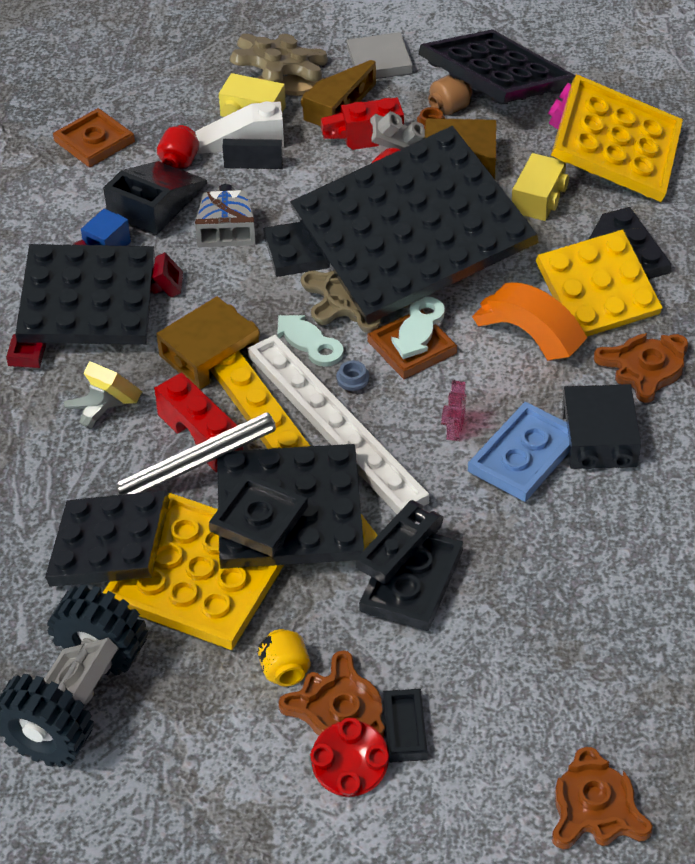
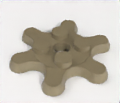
M285 33L280 34L276 40L256 37L251 34H242L237 41V46L242 49H235L229 59L235 65L256 66L262 69V77L273 82L282 81L284 75L293 74L301 76L306 80L320 81L322 79V71L317 65L328 63L325 50L302 48L297 45L298 41L294 36Z
M308 271L301 276V284L307 292L324 296L323 300L311 309V316L317 324L327 325L338 317L348 316L350 320L357 322L360 329L365 333L378 329L381 318L367 324L333 271L327 273Z

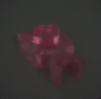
M452 380L448 405L443 407L441 425L447 426L446 440L460 441L466 414V382Z

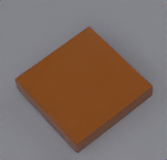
M99 108L53 133L54 141L89 168L135 142L134 133Z
M410 314L367 334V342L403 379L411 377L457 354V345L435 324L433 325L432 337L425 345L428 346V351L402 359L393 345L391 337L399 339L400 327L410 317Z

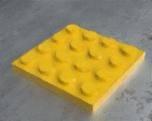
M576 74L570 87L551 156L584 169L591 174L610 180L617 185L624 186L646 197L662 202L667 193L683 119Z
M169 493L170 501L152 578L110 581L103 593L107 594L110 591L116 594L115 599L119 601L124 599L129 603L128 608L130 610L136 609L138 611L139 617L233 650L284 565L220 569L219 535L209 530V521L218 509Z

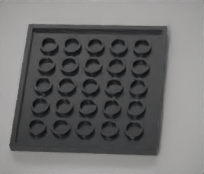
M453 126L290 201L292 210L367 324L539 243L537 233Z

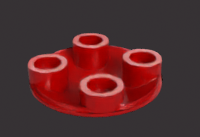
M351 717L345 718L341 722L326 728L315 741L310 754L312 769L318 782L329 792L343 797L360 796L373 790L384 778L389 764V752L382 735L372 726Z

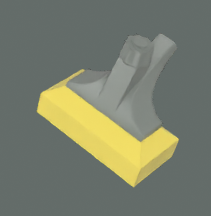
M89 361L84 371V375L91 384L89 386V394L85 397L63 402L67 409H84L79 423L92 429L99 417L108 408L137 403L142 391L117 372Z

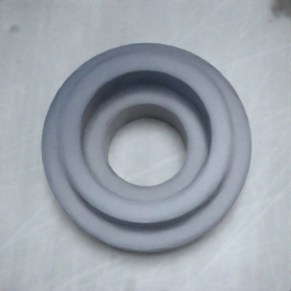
M355 360L347 361L340 366L337 372V383L341 388L349 391L363 389L369 383V372L363 363Z

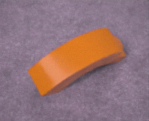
M505 283L495 294L485 298L480 303L481 308L472 316L478 327L500 322L519 326L536 341L547 361L570 357L587 339L578 321L564 305L539 288L523 283Z

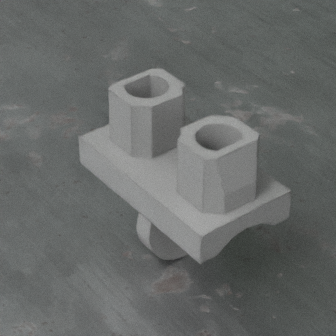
M391 111L384 117L374 114L370 118V122L373 125L371 140L379 145V153L387 148L403 149L425 137L423 124L414 121L409 126L403 125L402 118Z

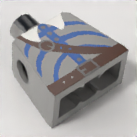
M230 184L220 185L217 191L205 192L202 196L195 221L197 247L256 245L254 218L247 192L244 190L235 191L234 187Z

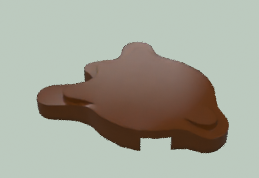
M647 333L640 334L617 347L597 348L594 352V361L600 366L619 368L615 375L616 382L619 384H631L635 389L637 399L643 403H649L654 400L655 394L659 389L671 385L682 375L684 355L688 349V341L684 336L679 334L661 335V340L646 339Z
M338 651L332 656L331 674L329 676L323 677L316 672H311L306 675L304 685L300 691L284 694L279 699V711L281 714L297 717L305 721L317 735H320L329 726L351 717L372 726L384 738L385 726L382 722L383 710L379 691L370 681L358 675L354 668L353 657L348 651Z
M583 747L577 750L574 761L568 766V771L561 778L559 777L556 783L555 804L560 820L553 830V844L558 848L568 849L585 832L592 833L596 843L601 846L609 845L622 835L637 841L649 839L652 835L653 825L637 809L634 802V789L626 773L623 771L622 776L619 772L610 768L609 761L602 758L599 752L592 747Z

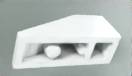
M266 101L253 103L197 130L196 137L199 141L197 154L223 152V139L282 140V146L284 147L281 102Z

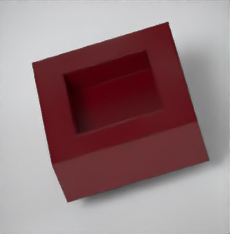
M13 334L6 356L7 365L40 368L46 343H17L16 335Z

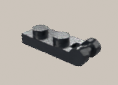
M410 500L356 558V568L386 585L431 534L434 535L438 532L444 517L435 511L429 513L423 509L422 504Z

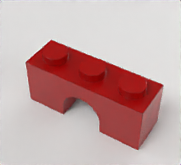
M182 372L154 387L158 416L177 434L188 429L195 441V445L238 426ZM243 446L234 451L243 450ZM214 459L207 464L217 473V459Z

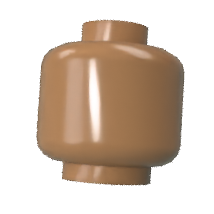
M448 74L431 84L428 100L431 107L440 109L445 115H451L469 105L472 88L467 82L455 79Z

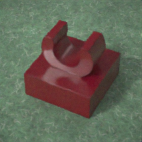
M166 252L156 256L151 292L157 294L164 290L172 298L181 293L183 271Z

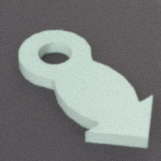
M424 297L411 303L409 309L410 317L401 325L399 339L391 337V341L402 359L428 351V346L425 345L432 337L433 325L439 323L444 318L445 308L440 300L434 297ZM423 308H431L434 310V312L431 314H423L420 312V310Z
M278 315L277 337L280 338L284 335L286 341L291 346L300 351L307 352L312 363L328 367L342 360L344 354L342 344L334 338L324 337L315 325L305 321V315ZM325 348L333 351L329 355H321L319 353L320 350Z

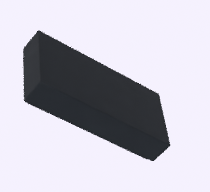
M223 139L224 168L283 169L282 140Z
M421 689L383 691L389 763L428 760Z

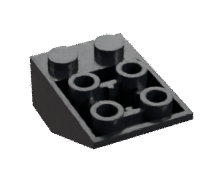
M160 161L124 169L103 187L106 209L128 219L130 225L158 235L207 184V180Z

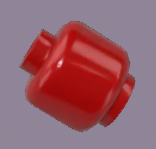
M184 125L168 128L157 146V155L162 163L175 168H188L199 150V141L195 132Z

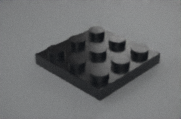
M166 490L67 500L45 575L49 586L152 578L170 501Z

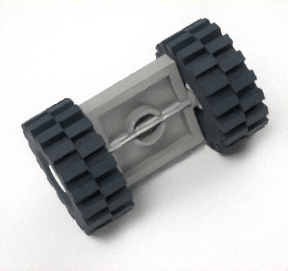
M80 585L79 588L73 586L69 591L67 590L47 622V626H49L48 634L49 636H54L52 642L55 646L63 647L45 678L36 676L35 679H32L30 674H23L22 677L19 675L13 676L12 680H9L0 694V737L4 736L6 738L4 743L9 747L15 746L18 748L17 753L22 756L26 753L31 756L32 761L39 763L40 760H43L46 766L51 767L55 763L58 767H65L66 764L71 765L93 730L94 721L90 720L92 715L88 710H83V707L92 699L95 685L103 675H109L110 671L114 676L120 675L121 672H127L148 636V630H145L146 623L144 620L138 619L140 615L136 609L130 610L128 608L129 603L124 599L121 601L115 599L116 594L110 591L107 594L102 593L101 588L93 586L90 590L87 585Z

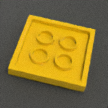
M624 230L539 254L536 258V263L552 296L570 311L587 337L659 315L663 309Z

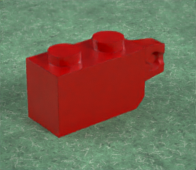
M398 97L341 105V113L321 118L323 138L345 139L346 145L352 150L379 146L371 140L373 125L370 122V118L374 114L384 117L391 111L402 118V124L404 125V113Z

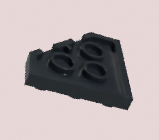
M631 207L602 214L589 239L624 230L648 279L670 274L672 264Z

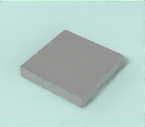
M400 32L346 40L347 50L353 67L366 61L374 60L376 61V78L412 73V63Z

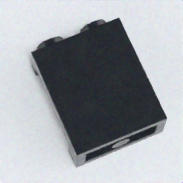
M631 384L564 386L562 415L563 419H566L570 444V468L637 467L641 441Z

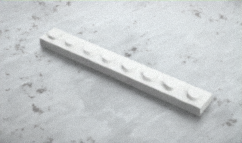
M276 335L248 348L249 358L331 445L355 444L358 474L396 514L410 500H414L423 506L429 504V493Z

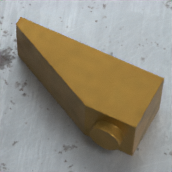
M366 61L316 82L302 96L303 120L321 126V118L341 113V105L360 102L376 85V61Z

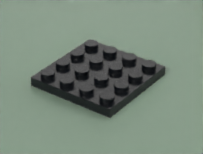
M493 29L423 43L420 45L418 55L427 59L430 65L446 70L451 77L467 82L473 90L486 93L492 97L491 99L499 104H508V102L525 100L528 97L543 95L552 91H560L565 88L567 83L572 84L576 76Z
M29 244L15 333L16 342L147 345L155 258L154 246Z
M355 444L231 451L217 458L218 509L245 473L308 499V508L273 557L219 535L220 569L356 561V558L364 551Z

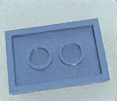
M524 402L468 462V472L526 502L570 453L567 422Z

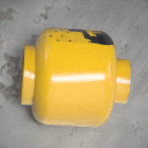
M284 629L274 630L259 644L258 657L263 673L270 682L284 687L292 686L299 683L309 671L311 661L304 640L297 632Z

